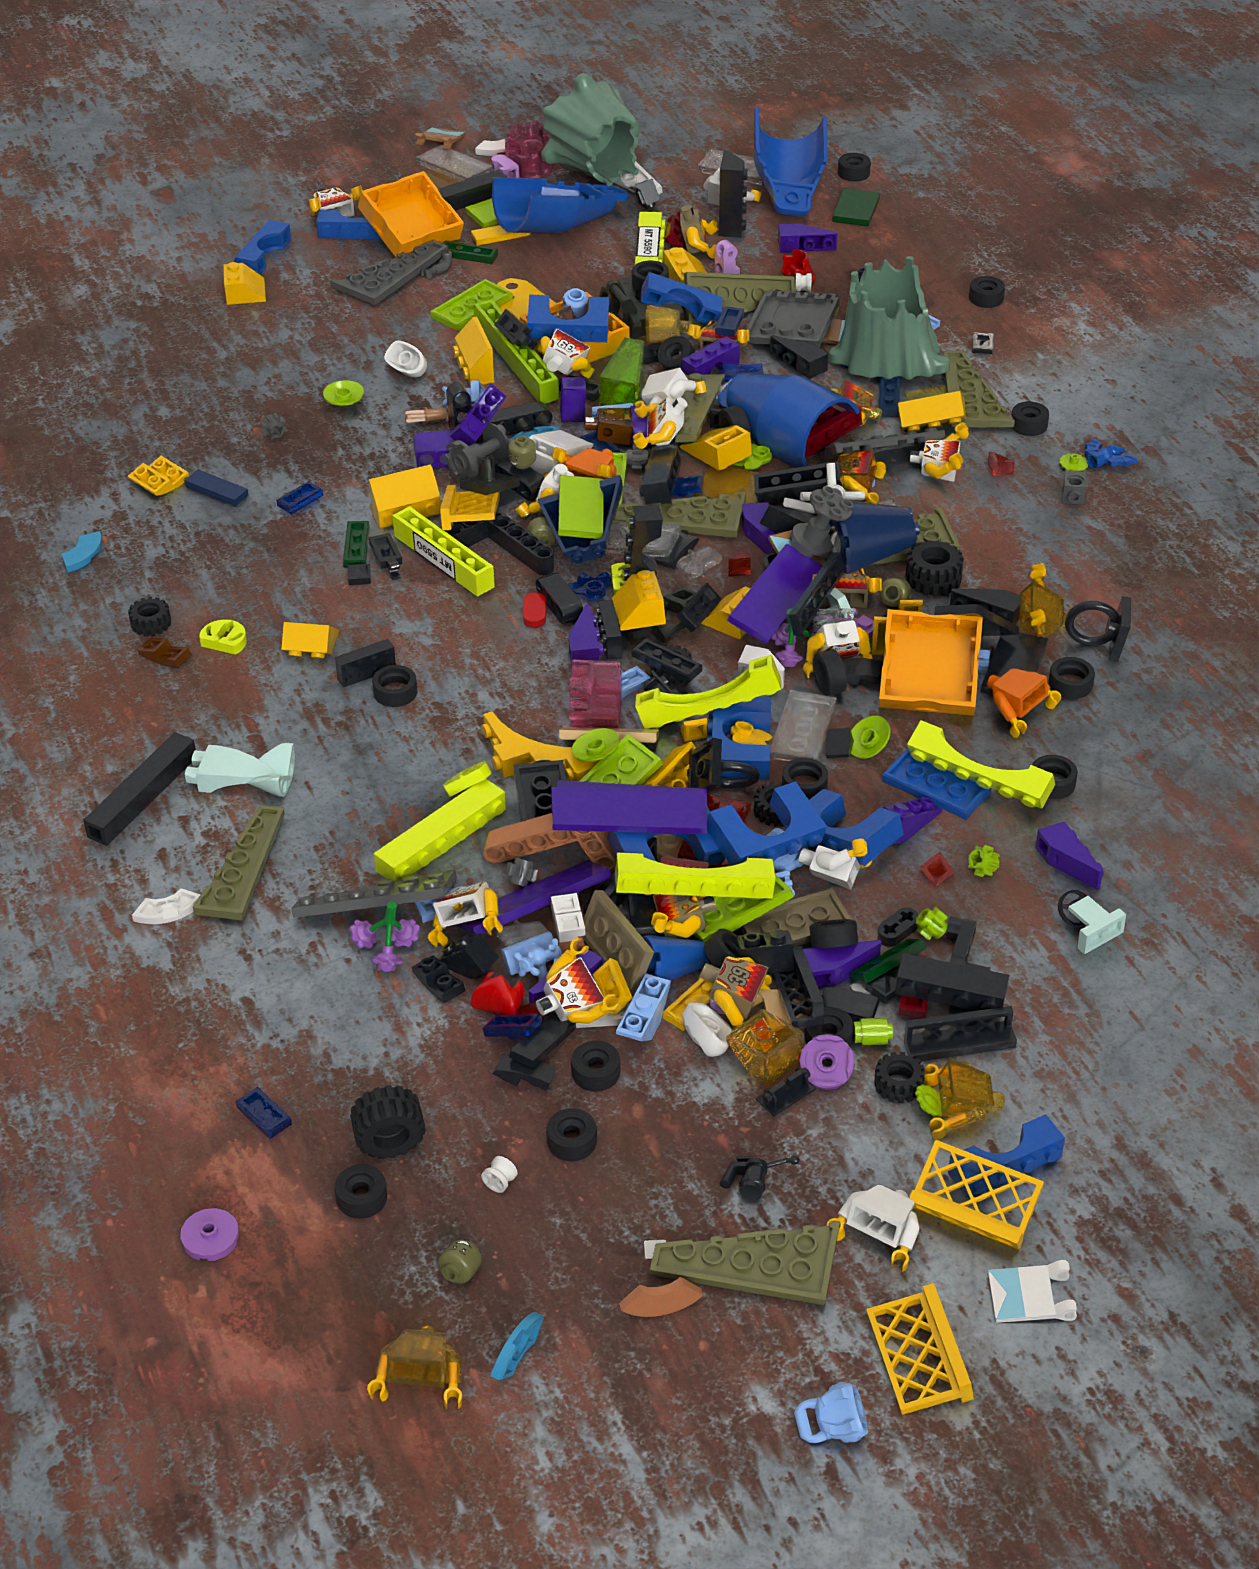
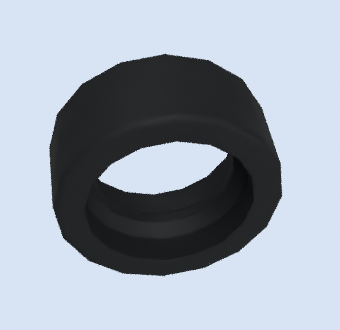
M652 260L637 263L632 269L633 287L641 291L649 272L669 279L668 267L662 262Z
M831 649L815 654L813 658V671L821 693L825 696L844 692L847 687V676L839 653Z
M1077 657L1060 658L1053 662L1050 668L1048 680L1050 689L1058 691L1061 697L1068 699L1085 697L1093 688L1095 671L1092 665L1084 659ZM1073 674L1083 678V680L1069 681L1060 676Z
M390 665L383 667L372 678L374 698L384 706H404L413 701L418 693L416 674L406 666ZM395 682L406 684L405 687L400 689L384 688L385 685Z
M1044 755L1033 762L1032 766L1066 777L1065 780L1055 781V786L1048 799H1062L1074 792L1078 772L1076 765L1071 760L1060 755Z
M802 757L793 759L784 766L782 786L786 785V783L795 782L792 779L797 776L805 775L818 780L812 784L797 783L808 800L821 790H827L828 770L820 761Z
M718 929L704 944L707 958L719 969H721L725 958L728 956L745 958L740 952L737 935L729 930Z

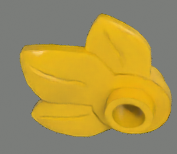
M737 721L730 731L733 735L732 741L741 744L767 745L765 741L773 738V736L763 730L754 729L750 723L745 721Z

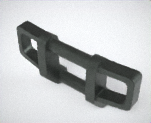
M610 280L607 282L606 287L601 288L599 297H608L610 295L609 312L629 326L630 343H636L641 329L637 308L631 298L622 292L619 284L615 280ZM620 306L624 311L622 319L618 315Z
M680 588L663 596L664 608L679 613L696 592L687 588ZM679 620L667 628L662 624L633 630H620L621 636L628 639L637 640L652 631L656 638L664 643L670 639L671 635L686 626Z

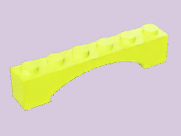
M771 654L749 661V667L740 676L718 688L694 694H669L660 692L659 688L636 694L635 707L644 729H656L670 722H680L687 717L704 715L711 710L725 709L738 702H749L762 695L775 694L781 690V677Z
M922 720L907 744L910 755L915 760L920 762L925 760L941 771L949 770L954 772L957 777L963 780L970 779L982 788L995 789L1002 796L1019 799L1024 805L1031 808L1036 806L1042 809L1055 786L1052 773L1030 765L1029 769L1002 770L976 763L961 755L946 742L942 728Z
M617 853L615 868L616 893L773 899L776 879L773 859L747 858L746 862L733 866L702 869L667 865L643 857V854Z

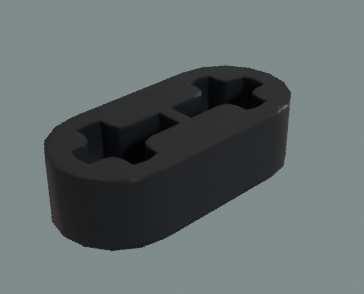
M911 908L899 909L879 925L877 939L881 940V944L887 947L898 945L916 931L918 927L916 924L918 913Z

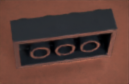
M613 600L598 601L599 607H596L598 618H596L603 645V653L607 655V659L622 658L621 633Z
M386 639L335 657L338 681L344 688L372 678L383 667L396 665L395 650L390 640Z

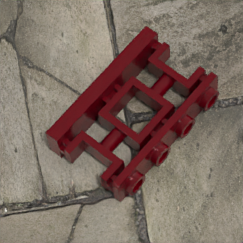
M836 404L829 406L815 421L817 424L812 426L805 447V459L862 425L861 407L855 404L860 411L858 414L840 408Z

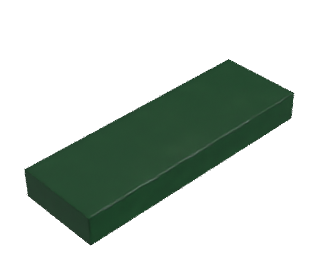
M444 241L443 243L448 246V251L452 252V258L493 264L498 256L497 248Z
M347 521L343 568H348V565L366 564L370 530L369 521Z
M906 939L850 972L849 975L852 982L864 984L871 982L901 964L903 953L916 955L927 948L925 942L922 939Z

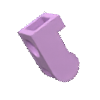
M498 154L491 158L492 171L500 170L508 178H519V165L507 156Z
M722 240L716 246L715 273L740 274V268L736 265L735 260L738 250L728 240Z

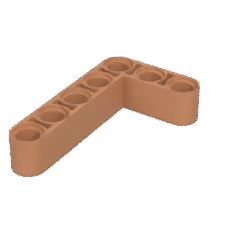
M552 813L490 831L487 834L483 850V856L487 861L501 863L516 857L578 841L593 863L609 868L610 872L616 868L617 858L608 841L609 832L552 830Z

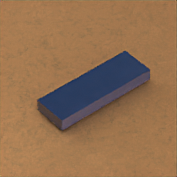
M895 376L892 379L881 377L878 417L899 418L900 376Z
M199 469L184 480L186 487L234 506L249 495L247 488Z

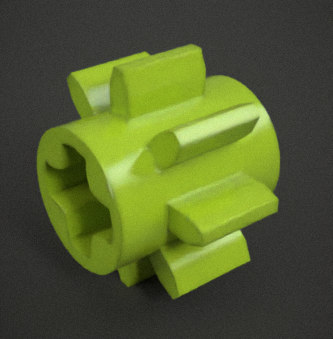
M987 845L983 848L975 846V850L969 854L968 868L975 870L974 875L980 877L984 875L993 876L992 872L999 868L998 857L1000 855L993 852V847Z
M936 907L932 911L926 908L916 919V924L919 925L916 931L927 940H930L932 936L935 939H939L947 930L948 923L945 920L948 916Z

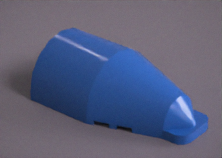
M755 107L753 122L754 165L770 196L773 207L781 214L806 216L811 209V198L828 160L827 117H823L817 129L806 137L796 140H780L770 137L761 130L759 126V108Z
M493 177L492 184L494 214L499 225L506 232L564 233L610 214L617 201H627L629 192L612 185L575 182L574 186L564 185V181L558 180L557 184L547 183V179Z
M741 373L734 376L718 396V402L723 409L734 405H739L744 409L750 423V436L758 446L768 447L773 457L794 468L807 466L805 447L809 432L819 415L829 406L836 404L855 414L860 412L851 399L810 379L795 375Z

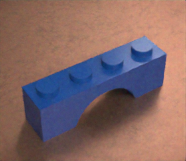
M338 210L319 211L316 221L318 238L381 239L365 217L348 218L341 215Z
M268 220L235 256L234 262L244 263L258 274H261L266 269L264 253L284 249L291 241L290 224Z
M651 272L648 273L642 285L641 302L658 308L664 303L680 304L694 315L696 321L705 324L712 320L718 321L722 313L723 297Z
M1045 1114L1022 1124L1020 1144L1009 1152L990 1153L975 1145L964 1149V1151L1015 1171L1028 1173L1036 1167L1047 1162H1054L1062 1156L1065 1137ZM950 1155L949 1164L954 1163V1159L952 1155ZM956 1156L958 1161L964 1159L959 1156ZM972 1161L960 1166L965 1179L982 1173L979 1165ZM983 1166L984 1171L990 1170V1168ZM957 1167L948 1171L955 1184L963 1181ZM1000 1172L987 1176L991 1187L999 1183L1008 1182L1005 1174ZM984 1178L968 1184L972 1195L976 1193L981 1194L988 1189ZM960 1187L959 1189L965 1197H969L966 1187Z

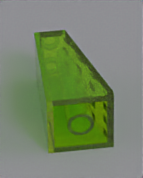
M624 338L599 376L600 406L633 403V406H635L636 402L642 401L644 341Z

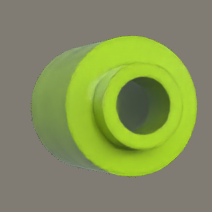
M862 1018L860 1021L853 1022L854 1043H861V1046L888 1045V1039H893L892 1023H887V1018Z

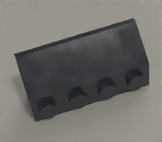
M724 150L720 166L719 236L741 238L742 231H746L747 219H743V214L747 212V202H744V197H747V186L744 185V180H747L748 169L744 168V160L728 150Z

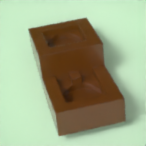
M150 638L137 650L139 655L150 661L179 668L192 655L189 647L171 646L166 638Z

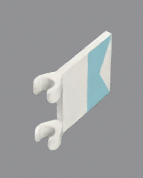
M1059 1260L1042 1266L988 1270L996 1323L1053 1318L1064 1321L1075 1320L1077 1317L1076 1302L1074 1300H1064L1054 1305L1050 1279L1057 1281H1067L1069 1279L1070 1268L1068 1261Z

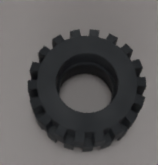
M928 540L914 545L908 551L906 581L912 589H915L918 593L922 592L924 595L938 596L947 595L948 592L951 593L952 589L959 588L962 581L964 561L962 552L957 550L956 546L939 540Z
M387 1085L384 1088L377 1087L371 1092L367 1091L364 1093L363 1097L358 1098L355 1101V1105L351 1107L350 1119L356 1145L363 1154L367 1153L369 1157L378 1156L379 1159H385L386 1157L394 1158L400 1154L404 1155L408 1153V1150L416 1148L417 1143L423 1140L426 1128L417 1095L413 1094L412 1090L408 1088L403 1090V1086L398 1085L396 1087Z

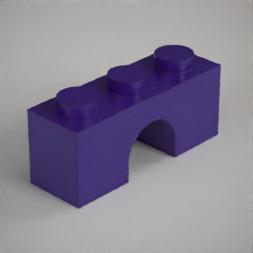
M725 336L683 358L682 372L685 375L692 373L706 375L711 373L714 366L723 372H727L740 365V344Z

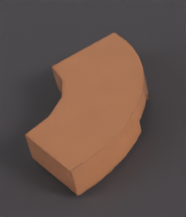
M679 1277L672 1283L661 1287L639 1285L619 1305L621 1311L640 1317H655L684 1309L700 1299L703 1293L700 1287Z

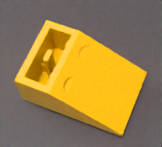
M737 425L711 430L699 436L697 442H686L680 445V449L719 471L752 455L750 432Z

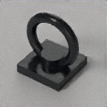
M1122 596L1117 611L1112 606L1100 601L1082 602L1070 609L1065 618V629L1068 635L1076 642L1088 646H1098L1110 642L1109 660L1119 661L1131 628V598ZM1088 610H1098L1109 616L1105 634L1096 637H1089L1079 633L1074 626V620L1080 613Z
M713 737L689 752L688 788L707 789V793L718 787L729 789L745 788L756 784L760 779V773L755 767L746 763L734 761L721 762L722 739ZM722 771H734L749 775L739 779L720 778Z

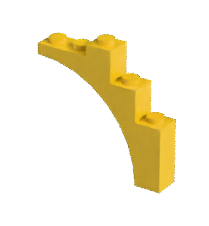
M492 711L483 714L484 724L481 725L484 737L490 739L494 751V756L491 757L492 765L496 771L499 770L503 778L514 775V765L534 763L539 760H563L567 781H580L600 761H579L573 756L572 747L548 745L528 739L512 731Z

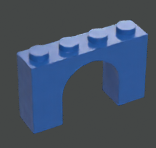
M529 295L527 327L531 330L528 336L533 340H541L544 336L549 337L551 340L555 330L559 329L580 342L607 343L609 297H589V309L583 317L565 320L557 318L550 313L549 295Z
M759 696L749 702H738L725 709L718 708L709 711V719H713V721L708 720V735H712V737H707V741L713 737L722 739L721 762L734 761L749 764L759 771L760 779H769L770 745L736 743L726 736L731 733V727L737 721L748 722L754 729L770 730L771 697ZM722 771L720 778H745L749 775L734 771Z
M796 781L775 788L769 805L785 828V831L779 835L764 836L753 832L744 824L731 804L709 812L707 831L730 866L746 862L747 858L773 859L775 861L781 856L795 854L800 849L808 846L814 847L822 842L827 826Z
M823 789L809 800L827 826L823 840L818 845L838 852L844 849L849 851L853 850V840L864 839L867 843L868 852L863 857H856L860 865L866 866L904 835L899 813L880 807L857 825L847 828H831L846 816L843 796Z
M705 803L706 819H707L710 810L708 809V807H707V805H706V803ZM708 831L707 834L609 832L608 841L616 857L617 853L643 854V857L656 861L647 841L656 835L671 834L682 838L690 845L698 862L708 863V866L725 862L724 855Z

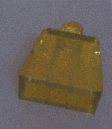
M648 305L645 309L646 346L652 343H663L670 337L681 336V333H688L691 321H680L679 310Z

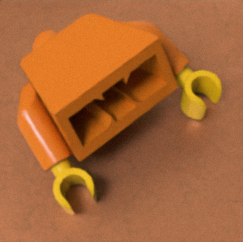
M555 447L552 458L564 464L574 476L600 478L603 480L617 476L613 453L609 449H604L600 452L587 448L573 456L566 454L567 451L562 448Z
M1014 668L1010 669L1002 677L991 675L987 682L988 688L993 689L995 705H997L1006 721H1010L1012 724L1010 734L1013 738H1018L1020 731L1024 734L1027 729V724L1022 720H1017L1016 717L1022 718L1044 699V704L1049 709H1054L1061 700V694L1058 691H1050V686L1047 684V676L1037 672H1028Z

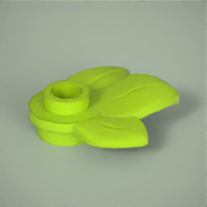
M751 444L752 455L740 462L734 463V465L744 466L745 470H755L772 460V453L766 446Z

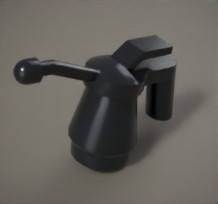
M737 1156V1162L730 1163L720 1181V1186L725 1189L730 1188L736 1175L743 1174L739 1182L740 1195L747 1200H758L765 1191V1175L768 1168L784 1163L796 1165L800 1159L797 1156H791V1158H783L766 1163L760 1158Z

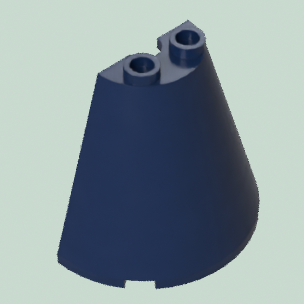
M620 475L600 481V488L604 494L603 538L601 539L559 536V493L538 499V503L563 553L571 559L572 563L581 564L584 561L602 558L605 555L623 491Z
M851 501L853 503L852 514L847 520L836 521L831 519L829 522L831 527H835L841 541L840 553L846 574L855 572L916 545V535L920 534L919 524L913 520L911 507Z

